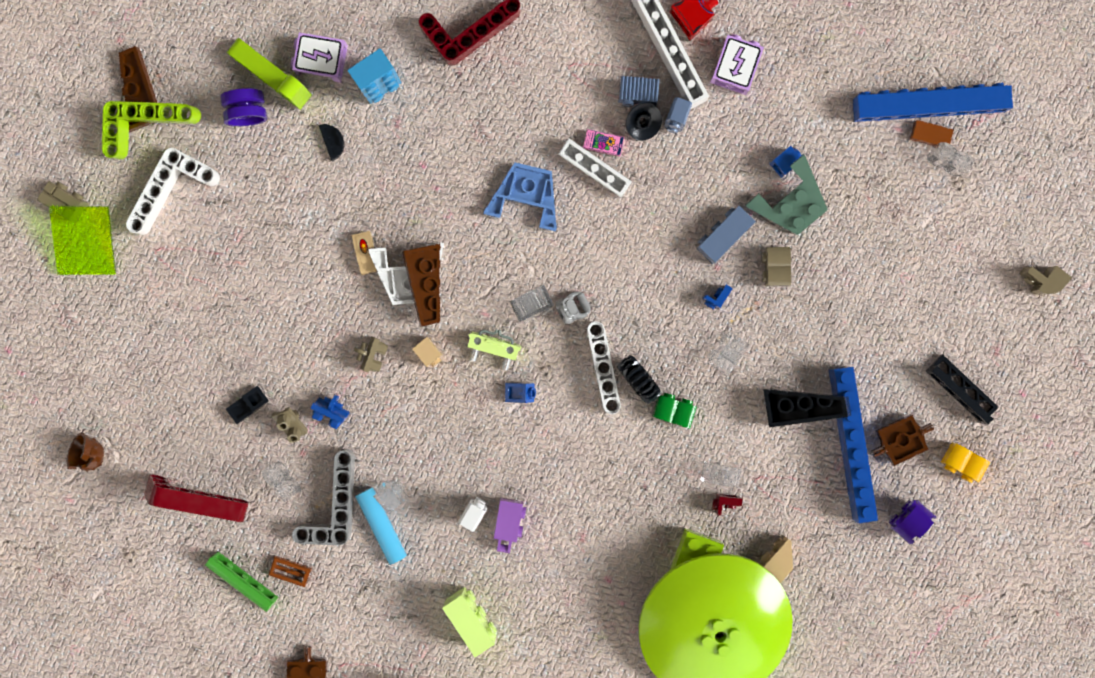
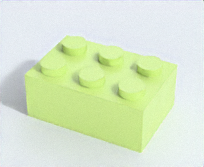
M463 587L445 600L442 609L473 656L477 657L495 645L497 629L492 622L489 623L485 618L486 612L482 606L478 607L474 600L476 598L471 590L467 591Z

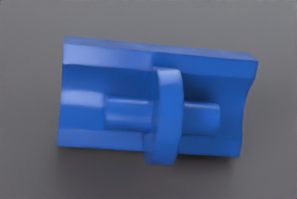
M334 395L332 399L328 397L322 399L319 397L311 406L313 410L312 418L322 421L324 416L331 418L328 425L334 429H337L346 420L350 412L342 408L343 404L338 402L339 396Z

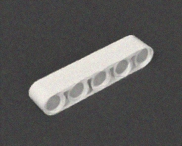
M594 321L588 325L587 335L602 407L608 414H616L620 410L621 404L605 328L602 323ZM598 325L601 328L598 336L591 334V326ZM598 343L603 344L605 347V351L601 355L594 351V347ZM602 362L607 363L609 366L606 373H601L598 370V366ZM606 381H610L613 385L612 390L609 392H605L602 389V385ZM609 400H614L617 404L616 408L612 411L606 407Z

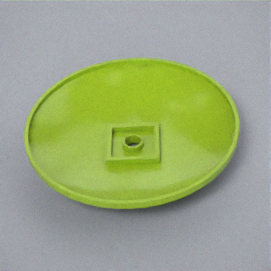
M724 553L707 554L680 563L668 571L654 585L641 610L638 626L639 642L645 661L657 678H767L779 665L786 653L791 639L793 618L786 592L775 576L765 567L739 555ZM718 632H724V633H725L722 638H720V639H716V638H715V635H716Z

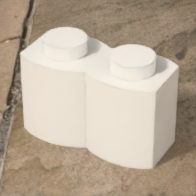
M478 497L476 499L471 498L458 523L474 532L487 511L486 502Z

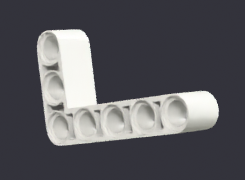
M169 148L165 150L126 222L127 229L139 235H145L150 231L181 172L208 186L217 185L220 180L218 172L177 149ZM177 154L178 159L172 163V157ZM194 163V169L189 172V165ZM168 171V177L163 179L164 172ZM208 172H211V173H212L211 178L206 181V180H205L206 174H207ZM159 188V194L154 196V190ZM149 204L150 211L145 213V207ZM140 221L141 227L136 230V224Z

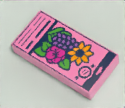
M587 129L583 148L620 157L624 137Z

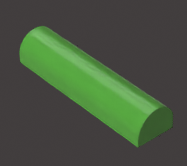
M220 552L211 556L205 564L207 568L265 612H268L278 599L277 595Z

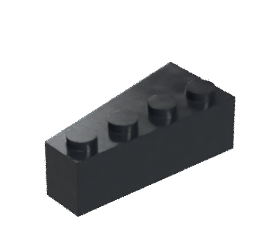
M763 389L769 428L852 416L848 396Z

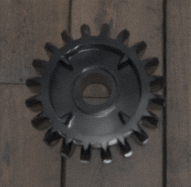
M629 355L617 365L621 374L645 403L650 404L661 395V391L655 381L636 358Z

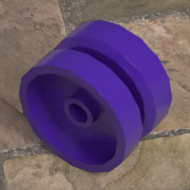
M251 88L235 89L220 95L221 106L226 109L223 112L224 124L241 127L257 125L267 121L266 109L262 107L265 103L262 90Z

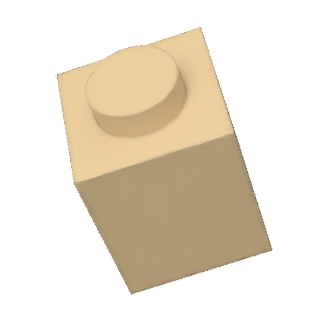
M426 337L412 349L426 367L430 365L435 367L442 361L440 357L443 354L429 337Z

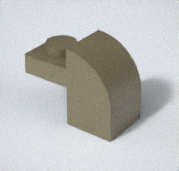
M1032 266L1023 268L1019 273L1024 277L1023 280L1026 283L1034 285L1030 292L1036 295L1058 293L1072 278L1058 266L1048 267L1043 274Z

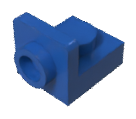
M727 284L723 288L719 287L714 294L715 300L708 295H704L702 298L705 301L704 304L713 310L721 308L733 288Z
M505 383V402H534L536 397L534 383Z

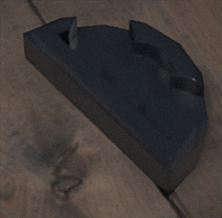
M321 124L319 128L330 159L333 162L344 151V137L334 126Z

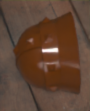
M82 432L78 433L68 450L67 468L76 469L78 467L86 472L95 470L102 466L104 447L95 437L91 438Z

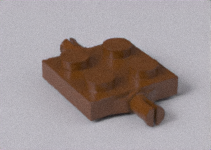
M907 415L875 430L880 439L881 446L871 450V453H873L874 458L885 453L891 465L895 466L929 450L924 434L934 430V427H932L931 423L920 427L913 415Z
M303 646V658L287 661V678H327V659L312 658L311 646H308V648Z

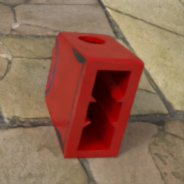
M681 0L671 6L669 13L689 41H691L713 19L714 12L711 9L718 5V1Z

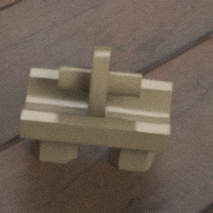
M371 336L367 350L368 343L362 342L360 348L355 347L353 350L358 353L356 360L362 362L360 369L368 373L369 371H380L382 362L374 360L375 353L385 355L388 345L381 342L380 339Z
M287 407L281 412H274L272 418L276 422V427L285 432L287 435L286 439L290 443L299 441L301 436L307 434L308 429L300 421V414L296 410Z

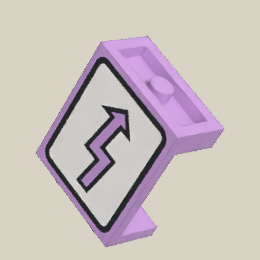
M299 32L298 38H295L294 49L296 51L295 57L291 59V68L299 76L301 73L331 77L334 82L341 83L348 45L345 40Z
M727 35L710 83L746 95L752 84L764 47L755 41L748 42L742 40L738 35Z

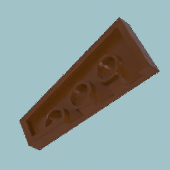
M134 46L119 52L120 73L124 84L122 96H125V102L157 103L140 48ZM129 122V133L153 123Z
M440 244L405 250L402 254L419 325L423 327L440 323Z

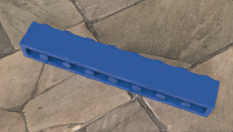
M1004 83L992 84L990 87H985V84L974 85L973 88H966L965 85L955 86L954 89L937 87L935 90L929 91L928 88H919L913 92H909L908 89L898 90L897 93H890L889 90L879 91L878 94L861 92L853 99L854 122L1004 113L1013 108L1012 85L1004 86Z
M854 367L828 369L832 395L848 396L852 415L836 418L852 520L859 524L878 521Z

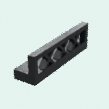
M940 355L926 372L980 423L989 425L994 419L991 415L998 409V406L944 355ZM942 361L947 365V374L938 367ZM958 375L961 378V387L952 380V376ZM965 389H973L975 391V400L966 393ZM979 402H986L991 408L986 412Z

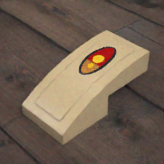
M371 231L352 235L361 275L377 272L368 250L375 249Z

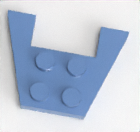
M514 162L483 214L501 218L505 200L543 208L539 228L556 232L552 171Z

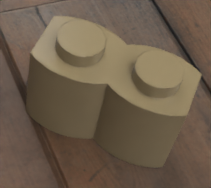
M790 247L765 248V251L761 254V262L765 263V271H762V282H765V287L790 286Z

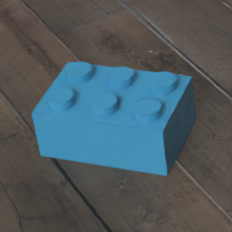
M381 48L347 70L370 104L379 102L383 99L384 94L397 90L399 84L402 83Z

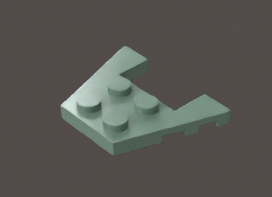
M804 154L790 165L803 181L784 198L771 207L758 193L746 204L747 208L796 235H799L828 210Z

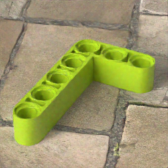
M237 38L226 52L299 110L302 109L312 96L296 78L290 74H285L240 38Z
M109 101L103 106L102 152L108 158L119 160L126 158L128 155L129 122L196 124L201 119V112L197 107L187 104ZM172 110V115L169 117V111ZM190 110V116L187 118V112Z

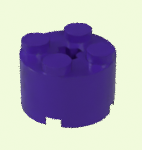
M918 500L906 501L901 507L903 511L899 515L895 514L889 520L891 528L908 544H913L915 541L912 539L916 536L920 539L933 525L934 522L931 519H936V516Z

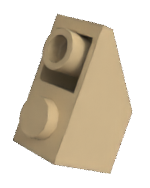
M785 536L776 540L773 545L774 548L770 553L767 552L762 556V562L760 563V565L775 576L779 583L793 570L792 542Z

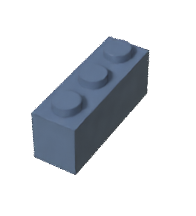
M740 206L736 209L730 208L725 214L727 218L722 223L718 221L711 228L713 232L709 236L705 234L698 241L700 245L696 249L711 264L716 263L756 222Z

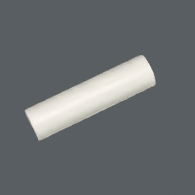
M568 138L558 155L619 197L624 195L632 183L628 178L570 138Z

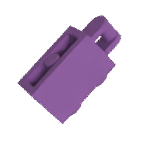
M500 499L494 539H499L497 552L510 554L512 542L517 543V538L522 537L523 526H520L521 518L525 519L526 513L523 501ZM501 540L509 541V544H501Z

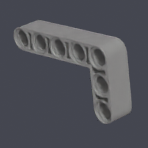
M343 449L337 452L334 457L331 524H301L292 532V538L296 543L343 545L351 538L355 454L350 449ZM342 453L348 455V463H343L341 461L340 457ZM342 472L347 474V482H342L340 480V474ZM340 492H344L347 495L346 501L340 500ZM339 511L346 514V520L339 519ZM300 529H303V530L306 531V533H307V537H306V538H302V537L299 535V530H300ZM319 530H323L326 533L325 539L318 536ZM337 531H343L346 536L345 539H339Z

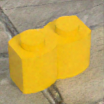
M951 442L941 460V463L945 465L944 469L954 474L956 471L962 474L961 478L969 483L973 481L980 482L990 464L983 457Z

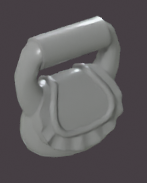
M580 291L572 292L556 302L557 311L565 324L585 318L591 310L584 293ZM575 296H577L584 313L579 312L573 300Z

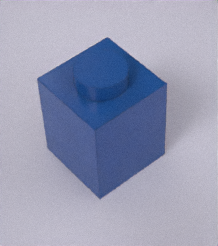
M790 146L769 164L782 178L792 170L790 165L801 156V153L796 148Z

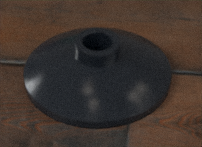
M651 103L636 105L630 110L626 118L628 134L639 141L654 137L662 124L660 110ZM644 117L643 121L639 123V120Z

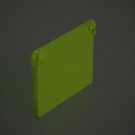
M49 206L57 275H115L116 268L109 206Z

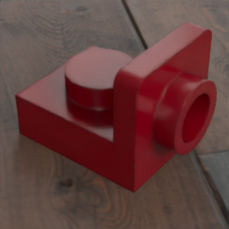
M716 494V498H713L712 510H715L716 515L721 516L722 505H725V508L736 509V506H742L743 499L736 495Z

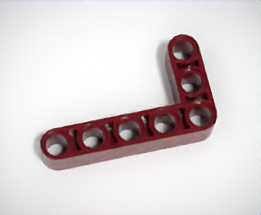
M519 0L502 1L453 40L430 13H424L420 16L419 26L422 33L448 65L453 66L516 20L521 13ZM511 5L517 7L513 12L507 10ZM500 17L502 20L499 23H493L492 19ZM427 21L433 22V25L429 28L424 27ZM480 28L487 30L483 35H479L477 31ZM439 36L445 38L441 43L435 42V39ZM470 40L471 44L465 47L462 45V42ZM450 51L456 52V56L453 58H448L447 53Z
M149 475L144 492L147 503L155 507L236 522L244 521L249 504L248 501L170 486L167 478L159 475Z

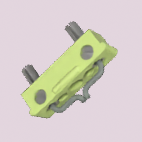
M496 329L494 332L481 330L479 333L471 332L469 334L468 347L473 348L470 360L476 361L479 350L504 357L503 370L509 369L511 359L516 361L518 351L522 348L521 345L514 343L511 337L502 335L501 330ZM498 332V335L500 337L509 339L511 342L487 336L482 333L495 335Z

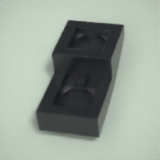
M257 385L241 396V399L227 407L226 411L238 425L263 407L269 400Z

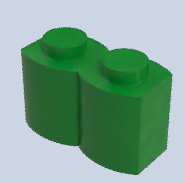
M665 392L663 396H658L652 417L690 429L697 409L696 406H693V401L682 398V401L674 399L675 395Z

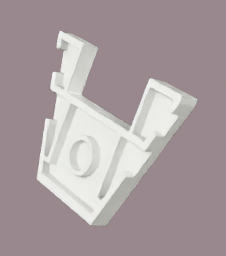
M435 243V244H440V261H441V255H442L444 243ZM386 248L368 249L392 305L414 304L406 267L389 268Z

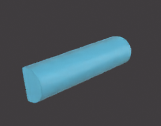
M372 487L356 495L355 497L389 565L405 558L407 554L374 488Z

